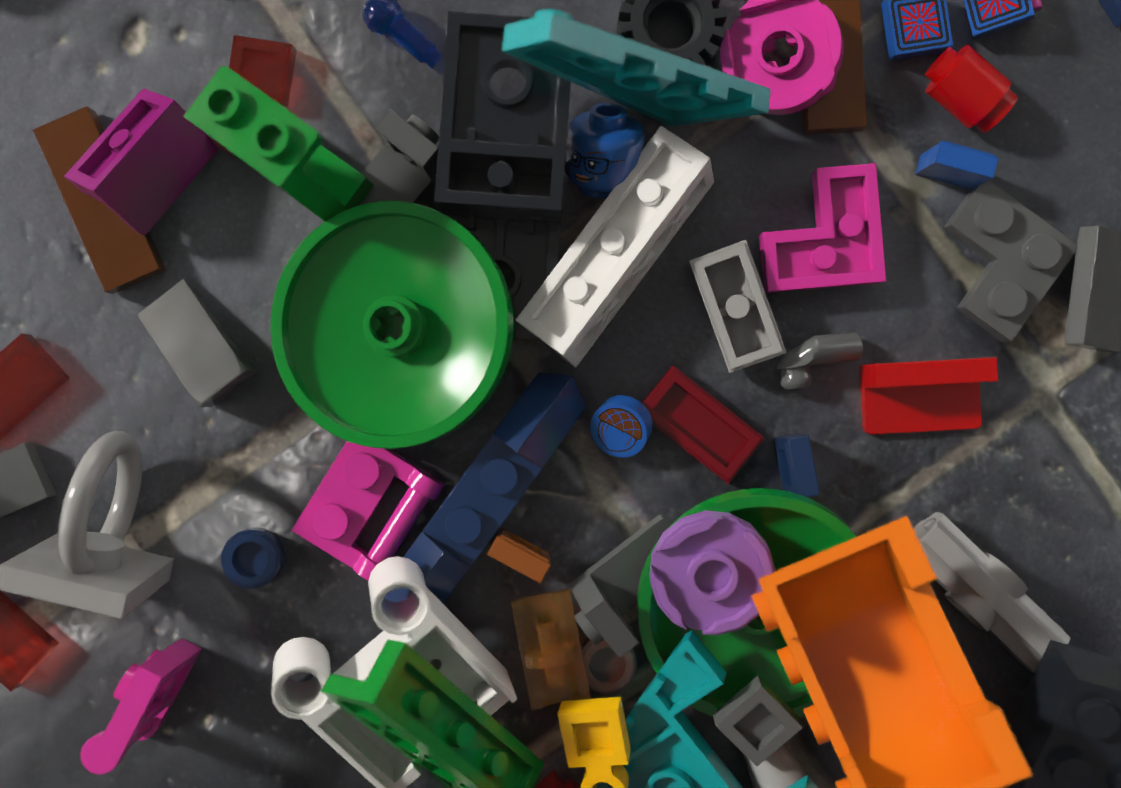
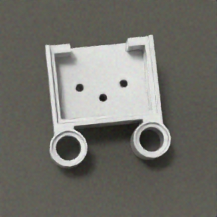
M397 556L387 558L376 565L371 571L368 584L373 619L378 627L384 631L335 671L334 675L365 681L384 644L389 639L407 643L471 700L477 701L478 706L490 716L507 701L510 700L513 703L517 700L507 669L426 587L423 572L418 564L409 558ZM397 588H406L413 591L407 599L399 602L388 601L384 598L388 592ZM307 637L294 638L284 643L276 652L273 661L271 692L273 704L280 713L288 718L302 719L376 788H406L422 775L421 769L417 764L321 692L331 674L329 652L322 643ZM300 672L311 673L315 676L305 682H296L288 678Z

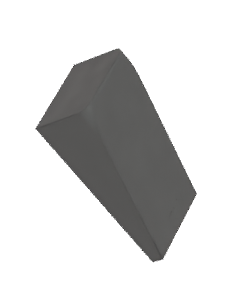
M186 279L179 281L137 314L186 390L200 407L214 406L257 372L253 364Z

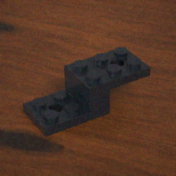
M448 11L434 202L441 213L472 232L487 247L497 263L506 264L513 270L515 281L513 287L509 290L514 320L513 340L543 342L515 320L558 264L571 82L502 52L505 25L534 17ZM502 68H514L520 71L526 79L524 89L520 94L512 98L497 96L489 86L495 72Z

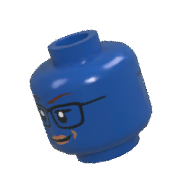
M597 103L592 105L590 111L578 114L569 122L565 174L573 184L578 186V189L583 194L593 198L606 199L617 185L625 181L637 165L641 152L644 149V128L635 118L627 115L626 109L618 104Z

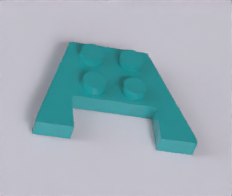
M693 630L684 635L625 717L631 747L628 765H623L629 775L628 788H743L682 711L721 686L727 674ZM806 775L786 788L818 787ZM597 783V788H613L608 783Z

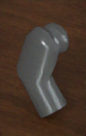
M856 332L815 335L780 356L776 365V370H780L781 386L785 390L809 387L813 381L809 366L859 360L863 352L862 339Z

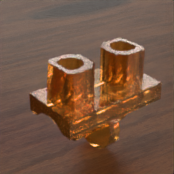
M570 588L511 600L531 710L566 700L591 698L577 623L574 618L575 613Z

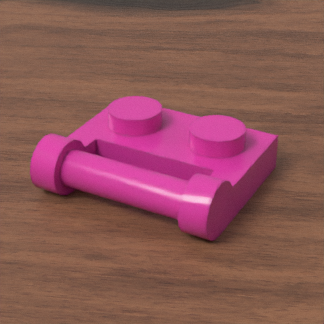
M346 441L291 531L353 568L358 575L369 581L371 571L378 563L387 558L394 557L428 500H436L445 485L433 475L389 448H373ZM397 477L405 482L409 488L368 552L355 543Z
M181 638L162 651L154 650L141 665L134 663L128 668L115 689L113 698L119 700L120 703L106 730L95 734L82 746L80 753L81 762L88 771L98 775L112 771L122 762L129 748L135 742L146 740L159 731L202 648Z

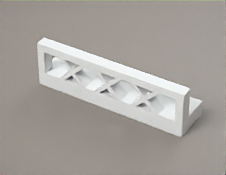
M660 126L642 150L637 165L625 181L612 190L515 321L576 368L713 185L714 178L710 157Z

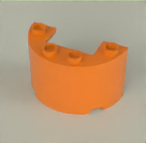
M907 516L759 578L758 581L763 590L751 595L767 632L780 627L788 646L776 651L792 686L804 681L814 702V705L804 708L803 711L818 744L832 742L847 777L836 781L835 784L837 788H1002L1032 776L1001 709L985 699L929 583L937 579Z

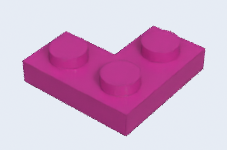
M876 163L816 168L811 173L816 228L763 232L759 235L762 281L765 294L871 285L886 282Z

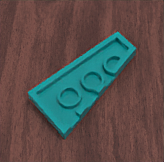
M553 9L539 10L535 12L534 18L505 25L502 52L670 127L767 114L769 111L770 88L574 20L572 15L563 11Z

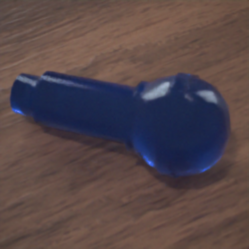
M367 0L362 9V18L369 31L378 35H384L387 38L391 37L420 63H426L431 69L436 66L443 55L436 49V45L405 19V14L402 12L398 0Z

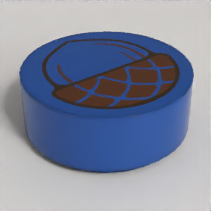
M625 395L612 396L606 399L596 410L590 423V431L595 443L601 450L615 457H630L640 452L649 439L653 428L652 418L647 408L638 400Z

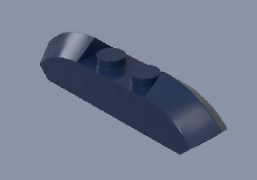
M538 372L405 554L404 558H409L418 564L423 572L426 587L443 604L586 406L573 376ZM397 588L388 592L385 599L393 602L403 601L413 591L406 588Z

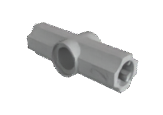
M935 512L930 517L921 520L913 528L937 577L935 580L947 591L944 594L946 599L976 627L986 633L989 632L1027 670L1035 673L1050 640L1068 645L1071 637L1025 594L1028 590L1025 583L999 559L989 553H983L943 513Z

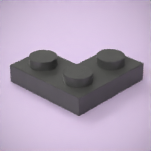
M990 180L972 188L943 229L989 263L956 309L1002 343L1011 342L1076 253L1077 244Z

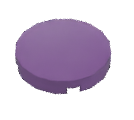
M702 511L680 518L662 533L651 553L649 577L657 605L674 624L685 629L689 627L693 630H702L703 634L721 635L742 629L759 616L751 595L763 590L758 579L776 572L766 541L751 523L729 512Z

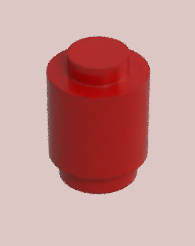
M970 45L964 46L958 52L952 47L947 48L925 73V76L931 80L925 93L967 129L975 126L980 132L986 133L1006 116L1018 99V95L1009 89L1012 82Z

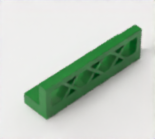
M387 639L365 681L330 674L321 690L328 698L446 788H534L544 765L540 758L405 642Z

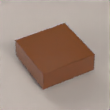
M505 528L503 530L499 529L487 553L488 556L538 583L542 582L551 565L549 552Z

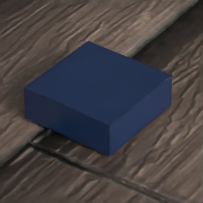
M794 433L775 437L774 446L783 491L793 492L805 497L820 495L809 435Z

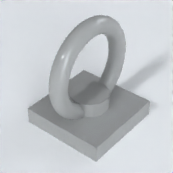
M112 431L102 435L91 445L82 457L70 481L62 506L58 533L0 564L1 591L123 619L170 580L174 558L124 547L125 543L123 540L135 513L142 481L141 451L137 441L131 434L124 431ZM116 458V486L107 518L100 532H87L88 519L96 491L107 468Z

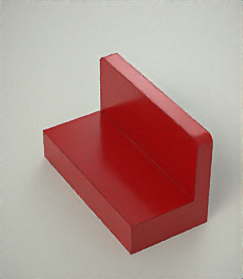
M997 357L859 365L863 431L866 434H889L980 428L982 425L980 382L998 381Z

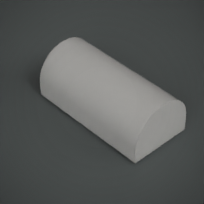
M746 240L689 261L729 373L787 353Z

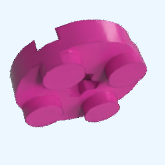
M749 0L739 10L741 15L734 21L730 31L727 28L721 43L720 62L722 72L770 88L768 114L785 115L801 111L813 105L819 98L828 95L834 89L837 82V74L843 62L844 42L834 13L824 3L822 4L819 0ZM780 38H786L789 46H798L797 54L790 57L789 64L783 67H778L775 61L766 62V54L775 50V40Z

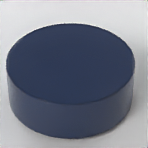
M259 527L248 528L233 535L226 542L221 555L222 568L227 578L235 585L247 589L259 588L271 582L279 575L285 562V550L280 539L273 532Z

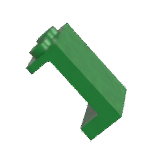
M222 66L218 69L184 115L190 122L324 222L340 212L359 206L374 186L367 177L322 146L323 138L314 128L227 66Z

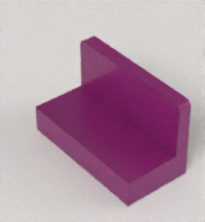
M143 88L64 177L82 193L104 203L134 231L145 235L218 151V147L204 131L184 117L186 114L185 110L174 99Z

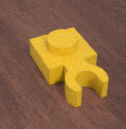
M621 697L562 701L557 715L568 768L586 767L581 788H597V783L600 782L608 783L613 788H628L629 775L623 765H628L631 747Z

